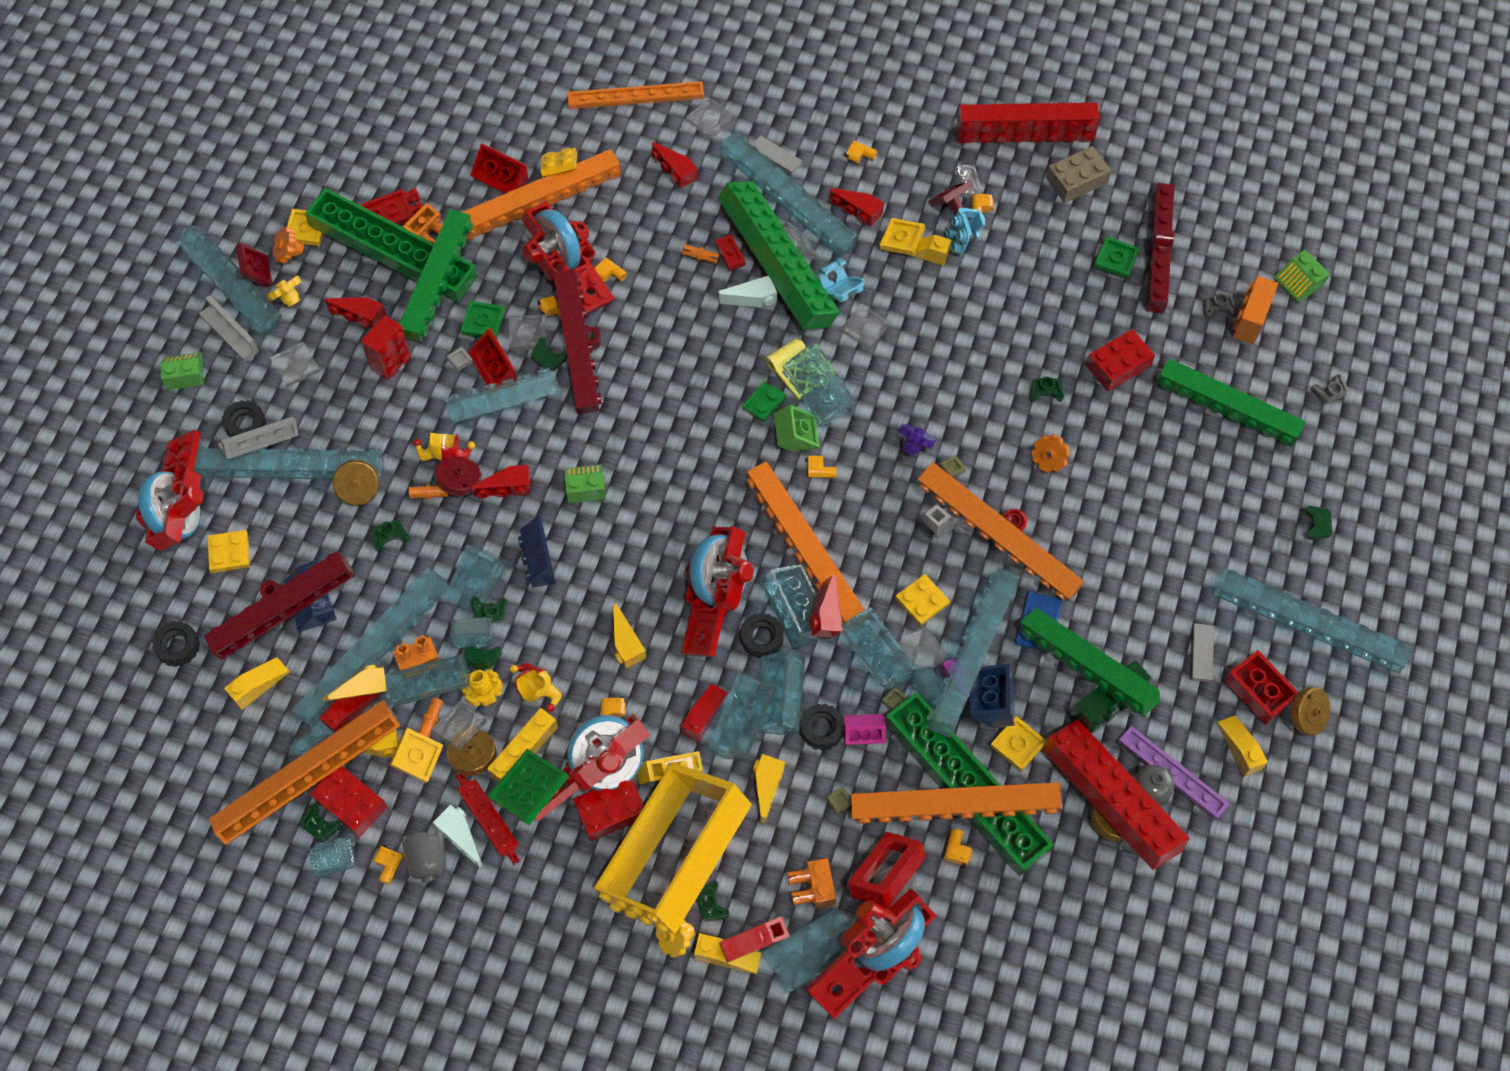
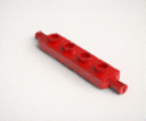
M458 773L455 777L461 786L457 792L500 857L508 856L513 865L518 864L521 861L515 853V850L518 848V842L477 780L468 781L465 775H459Z

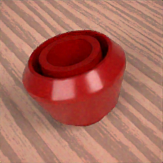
M1009 509L1003 513L1002 517L1021 532L1026 528L1027 518L1021 510Z

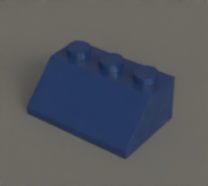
M537 516L520 529L521 536L518 537L520 548L524 547L525 553L521 554L523 564H528L529 570L525 571L527 582L531 581L533 588L555 583L541 516Z
M318 561L298 566L284 580V584L291 581L296 575L310 569ZM329 593L294 614L299 632L337 620Z
M1010 663L970 668L971 718L994 728L1015 726L1014 677Z

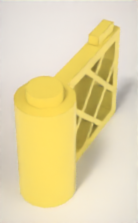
M794 338L767 356L765 362L768 368L778 375L799 401L827 382L826 377L828 374L822 367L818 368L804 350V343ZM804 359L809 364L808 369L798 368V362ZM786 370L795 371L794 379L786 378L783 372ZM797 372L807 373V380L796 379ZM809 375H818L821 380L810 382ZM795 383L806 385L805 390L799 394L795 389Z

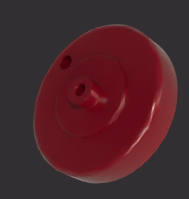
M451 457L444 459L438 464L435 472V481L438 487L448 494L456 496L468 495L473 493L472 486L481 481V471L476 463L467 458Z

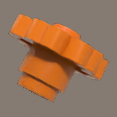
M282 227L281 230L277 231L274 238L275 244L273 245V256L276 262L286 264L292 256L302 255L304 244L295 238L292 228Z
M1055 434L1050 436L1044 435L1034 443L1035 449L1032 450L1033 461L1039 463L1040 470L1047 473L1053 470L1058 472L1067 465L1066 459L1070 457L1069 446L1063 444L1062 437H1057Z

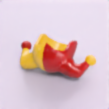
M430 433L428 448L425 450L421 447L420 439L413 441L418 458L423 462L432 459L443 461L451 457L468 459L472 449L475 448V443L470 441L467 443V448L461 450L459 448V434Z
M528 662L518 666L511 665V673L523 672L515 678L516 689L520 696L527 702L547 697L551 699V703L546 706V710L553 712L555 706L562 698V693L551 684L548 672Z

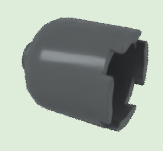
M1154 764L1142 768L1134 777L1140 786L1163 808L1174 790V779L1171 773L1163 766Z
M435 831V835L427 836L426 832L408 835L407 839H402L406 869L412 878L422 879V883H429L435 881L434 877L440 876L445 871L447 862L443 832Z

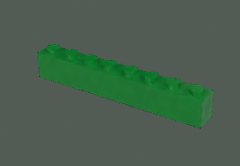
M452 209L449 210L399 323L403 327L406 339L421 343L423 337L427 336L428 325L434 320L436 306L439 307L441 303V295L443 291H446L448 279L454 273V265L461 256L460 251L462 247L466 246L468 233L472 232L473 223L471 222L470 214Z
M1170 358L1156 383L1163 389L1175 392L1181 397L1188 398L1198 405H1203L1215 413H1220L1232 421L1244 424L1250 429L1257 430L1265 436L1272 437L1282 444L1291 447L1294 446L1306 422Z
M1037 607L1020 621L1021 633L1024 638L1032 640L1040 649L1051 653L1056 660H1061L1071 670L1080 673L1084 679L1096 684L1100 690L1111 694L1116 701L1127 705L1132 712L1145 717L1160 703V690Z

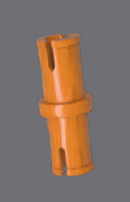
M687 244L684 245V249L690 250V252L683 250L682 255L697 258V261L704 260L717 264L718 260L711 258V256L719 258V253L704 250V247L697 248Z
M426 484V486L409 487L410 499L427 498L428 500L436 497H448V493L441 490L438 486Z
M432 697L428 710L422 716L423 721L418 733L430 738L431 731L439 720L438 715L444 701Z

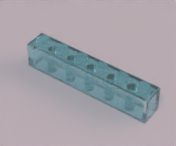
M548 367L538 370L539 374L531 375V373L520 375L521 379L518 380L509 378L503 380V384L497 386L495 383L485 385V389L480 391L474 388L466 391V395L460 396L457 393L448 396L449 399L445 401L452 423L559 393L560 389L554 370H549Z

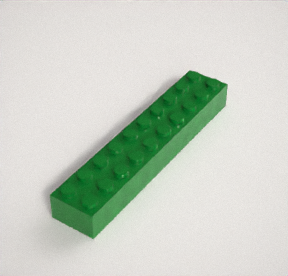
M727 182L717 198L803 330L830 327L840 314V311L767 203L765 197L757 188V185L754 182Z
M324 188L305 212L309 226L418 282L434 246V243L327 188ZM460 257L459 261L454 265V273L452 277H449L447 289L445 292L443 291L442 295L459 303L478 277L476 265Z
M918 692L914 693L886 715V726L942 789L1001 786ZM1015 812V816L1008 817L1003 816L1002 813H994V817L983 818L982 814H974L973 818H969L1019 876L1023 875L1046 856L1054 846L1028 815H1024V812Z

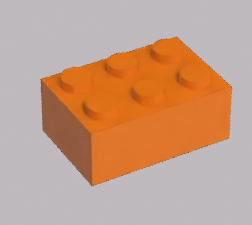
M1257 276L1255 282L1251 281L1232 330H1235L1233 338L1254 345L1277 289V282Z

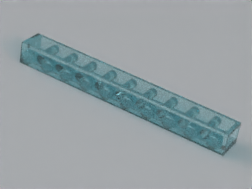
M735 131L720 143V153L840 258L856 247L857 235L852 229L847 228L842 220L837 219L829 209L824 208L816 198L811 197L803 187L797 185L793 178L783 173L780 167L775 166L767 156L761 154L755 146L747 142L744 136H740Z
M200 447L197 449L194 471L198 472L201 477L333 480V476L341 464L349 460H362L372 465L378 473L379 480H382L384 458L382 453L376 450L340 451L332 449L331 451H323L320 449L284 450L276 448L274 450H266L260 448L226 459L219 449Z
M427 567L292 709L295 717L312 731L321 727L323 724L319 718L337 701L322 702V697L357 672L364 670V666L376 665L377 667L381 659L393 650L394 645L399 640L405 638L408 630L419 623L421 616L433 608L435 601L446 594L448 589L446 580L430 567Z
M1001 567L998 568L996 574L992 572L988 582L991 586L990 588H985L982 595L984 601L983 603L979 601L975 611L978 615L977 617H972L969 624L971 630L970 632H965L962 640L965 644L963 647L959 646L955 655L958 658L957 662L952 661L948 671L951 675L949 678L945 677L941 688L944 691L942 694L938 693L935 699L936 709L931 708L927 718L930 721L928 729L951 738L1021 575Z
M1225 568L1213 594L1218 598L1397 674H1400L1406 667L1412 647L1404 641L1392 639L1385 633L1373 631L1366 625L1354 623L1347 617L1335 615L1328 609L1316 607L1309 601L1297 599L1292 594L1278 591L1273 586L1259 583L1256 579L1240 575L1235 570Z

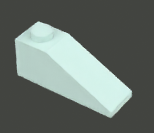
M765 276L719 291L720 304L749 307L770 306L777 302V291L769 276Z
M450 805L433 824L438 831L444 833V837L481 868L483 865L465 818L467 815L459 807L455 809Z

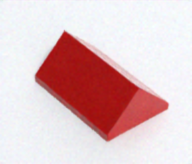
M483 143L480 144L470 176L504 193L518 189L527 183L529 178L526 164Z
M488 328L468 354L491 394H496L518 384L514 367L494 333Z

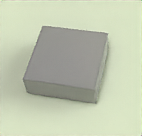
M463 347L447 356L448 361L457 371L462 370L473 362Z

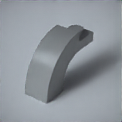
M937 504L923 516V523L937 536L949 533L957 523L964 519L961 515L957 517L950 512L948 505L942 509Z

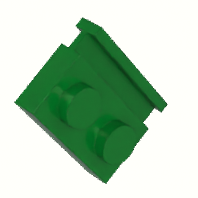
M764 381L745 402L743 410L748 411L750 415L765 423L785 400L786 394L773 385L767 384V381Z

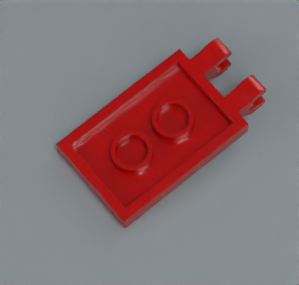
M416 188L408 192H404V189L360 204V206L397 225L407 223L423 207L422 202H419L421 199ZM409 202H418L412 206L409 205Z

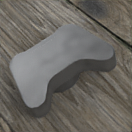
M1336 374L1333 382L1327 386L1314 384L1311 388V391L1327 405L1346 397L1349 392L1341 374Z

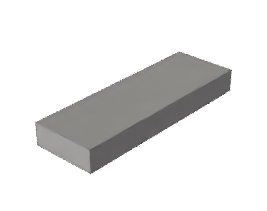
M762 136L750 146L752 152L790 175H793L802 165V160Z
M1195 623L1193 625L1191 680L1211 683L1213 680L1214 626Z

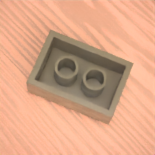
M1092 146L1050 165L1046 180L1065 204L1108 184L1112 170Z

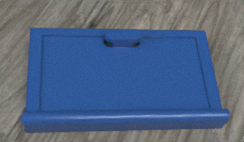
M1029 590L1021 620L1037 607L1058 622L1063 600L1057 597L1033 593L1032 590ZM1020 625L1016 645L1042 650L1035 642L1024 638Z

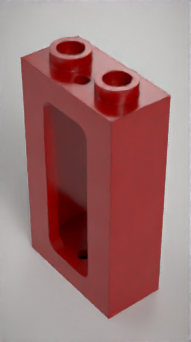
M886 832L848 882L852 898L864 902L872 900L888 909L926 858L922 842L899 834ZM892 850L903 853L880 884L869 883V880Z

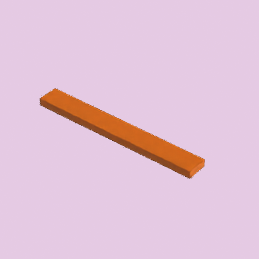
M702 81L567 92L569 109L704 99Z

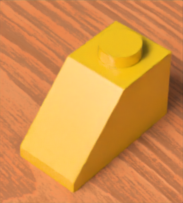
M938 235L921 238L914 257L944 266L950 251L951 239Z

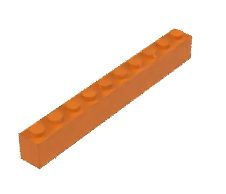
M610 149L577 163L576 169L548 175L463 211V213L470 214L471 222L473 223L472 232L468 233L467 240H472L476 236L488 233L516 219H521L525 210L543 204L545 201L551 206L558 201L568 199L572 195L584 192L593 186L621 175L619 161Z
M766 461L748 470L747 486L756 493L755 497L758 503L763 504L766 508V515L775 522L774 525L779 534L782 533L785 537V544L794 551L796 561L799 564L802 563L807 578L812 579L815 583L814 588L819 594L825 580L832 575H836L843 628L846 630L863 621L866 616L865 609L768 462Z
M933 461L918 478L921 489L926 493L932 492L936 495L934 497L936 501L942 505L946 503L950 507L949 511L955 516L961 515L965 518L964 523L972 529L975 526L980 530L979 534L987 541L989 538L994 541V546L1002 553L1004 550L1009 553V558L1013 562L1023 564L1025 566L1024 570L1031 576H1038L1041 579L1039 582L1048 589L1052 587L1056 591L1055 595L1061 600L1067 599L1070 601L1083 586L1084 580Z
M384 700L217 812L209 818L214 834L227 845L400 727L393 711Z
M1059 782L851 794L852 819L858 821V824H870L871 820H879V823H890L891 819L898 818L899 822H910L911 818L919 817L920 821H930L932 817L940 816V820H950L955 815H961L962 819L973 818L974 814H982L983 818L994 817V813H1002L1006 817L1015 816V812H1024V815H1036V811H1045V814H1057V810H1062L1061 784Z

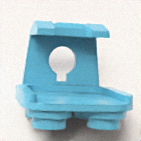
M959 208L956 215L951 219L950 227L946 229V237L952 240L951 251L958 256L964 253L972 233L975 241L978 240L979 230L985 226V217L979 210Z
M841 258L817 271L819 281L826 289L832 301L838 300L839 302L847 300L851 291L857 294L864 290L863 278L856 276L848 277L842 265L846 264V261ZM832 270L836 273L835 283L828 279V273Z

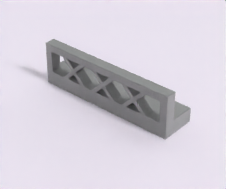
M211 295L206 297L209 306L199 313L200 317L244 362L258 353L259 350L253 338Z
M290 417L221 440V443H218V449L226 459H230L298 436L296 420L294 417Z

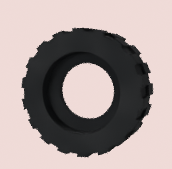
M249 400L234 402L224 410L222 416V425L229 438L263 427L266 424V419L260 406ZM243 414L251 415L253 423L250 427L239 429L235 426L237 417Z
M756 613L751 617L749 616L743 622L741 627V645L752 657H772L776 652L778 653L783 645L784 630L781 622L775 616ZM759 627L769 629L772 634L771 640L766 644L756 643L752 637L755 629Z
M171 621V623L164 624L155 632L154 639H152V648L160 661L167 666H184V664L190 663L197 656L200 641L198 640V635L189 624L182 621ZM175 635L183 636L186 644L181 651L173 653L167 650L166 644L169 638Z
M816 704L809 707L801 717L800 735H802V740L815 750H830L832 747L837 746L838 742L842 739L845 727L844 718L841 716L840 711L827 704ZM825 718L831 722L832 730L828 735L818 736L814 733L812 725L816 719Z

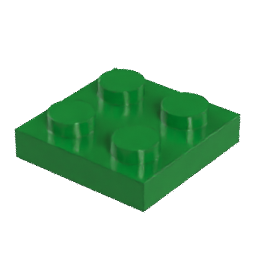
M1106 236L1094 267L1128 279L1140 248Z
M470 301L462 324L461 334L481 338L485 331L490 328L495 337L498 338L506 311L505 306Z

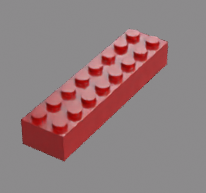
M1098 102L960 104L956 126L958 143L1094 141L1100 121Z
M1079 720L1048 737L1043 751L1153 871L1184 851L1190 839L1187 834Z

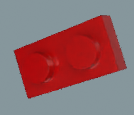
M732 234L715 240V244L729 271L746 265V261Z

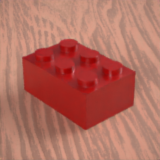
M386 315L361 340L370 369L387 381L396 375L398 369L410 359L411 353L403 327Z
M1131 329L1090 353L1085 366L1108 392L1151 367L1155 354L1139 335Z
M1259 650L1230 671L1224 680L1265 725L1292 705L1299 693Z
M342 766L325 777L310 793L314 802L358 838L367 831L387 808L386 803L381 797Z
M633 779L630 782L626 780L621 781L618 786L619 788L592 790L573 798L590 842L634 824L644 808V804Z

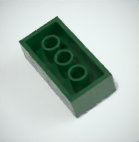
M1137 660L1126 666V668L1147 682H1150L1152 677ZM1097 687L1074 705L1068 719L1072 723L1079 720L1094 734L1100 728V724L1104 721L1106 723L1110 722L1116 716V712L1119 710L1123 712L1128 706L1116 701L1111 694Z

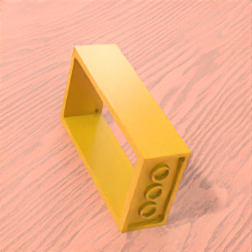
M672 762L595 885L594 889L600 894L599 898L609 903V908L616 913L622 911L633 920L639 918L647 926L655 925L663 933L669 931L676 934L752 804L734 783ZM690 791L720 801L657 907L653 909L627 898V894Z

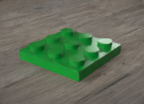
M526 749L487 797L529 826L569 776L534 752Z

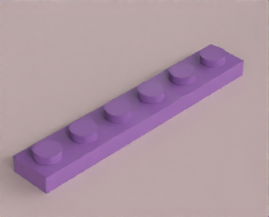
M1133 726L1118 741L1120 745L1147 766L1156 764L1166 768L1173 776L1174 787L1215 820L1220 817L1230 804Z

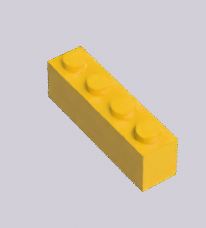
M540 708L487 768L490 777L499 782L526 749L536 754L558 729L556 719Z

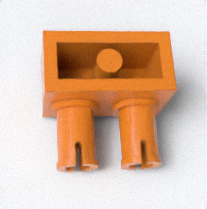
M426 203L403 228L435 244L436 240L429 234L435 231L439 235L443 225L441 224V214Z
M421 635V638L417 637L415 643L411 645L401 643V647L397 645L396 651L393 654L404 679L441 664L431 637L427 638Z
M828 858L807 862V867L803 870L787 872L789 885L802 882L810 883L809 890L791 892L794 906L812 902L814 908L818 909L836 904V895Z

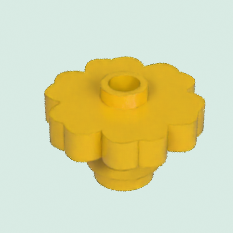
M298 275L287 282L284 279L276 284L277 288L268 293L267 297L270 301L279 297L283 304H286L289 308L301 300L298 297L299 293L295 286L302 281Z
M491 669L485 672L476 670L469 675V680L463 682L462 692L467 703L472 704L474 707L480 704L488 706L496 702V696L502 694L503 683L498 673L493 672Z
M683 920L676 934L669 931L663 933L656 928L659 948L665 955L669 954L671 958L685 955L686 948L690 947V941L694 938L695 934L694 928L690 923Z

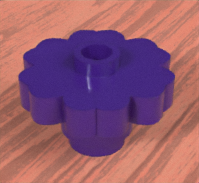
M902 424L899 432L906 436L902 450L916 456L922 446L931 448L936 442L933 437L925 433V430L919 427L914 428L910 425Z

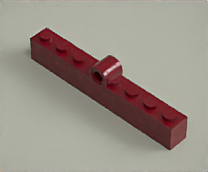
M1157 183L1153 194L1146 312L1164 314L1168 304L1171 249L1174 242L1172 227L1175 185Z
M575 269L556 271L553 274L577 414L599 411V404H602L601 394L596 393V387H599L598 377L593 375V370H596L595 360L590 358V353H593V350L598 349L601 345L600 331L584 323V319H587L586 308L581 306V303L584 302L583 291L579 292L578 286H581L580 275H576Z
M337 551L329 554L323 561L312 565L304 573L296 575L286 584L280 585L274 580L265 581L260 587L262 598L258 602L247 606L242 612L228 618L225 623L212 628L209 633L204 635L212 654L221 660L225 659L355 577L347 558Z

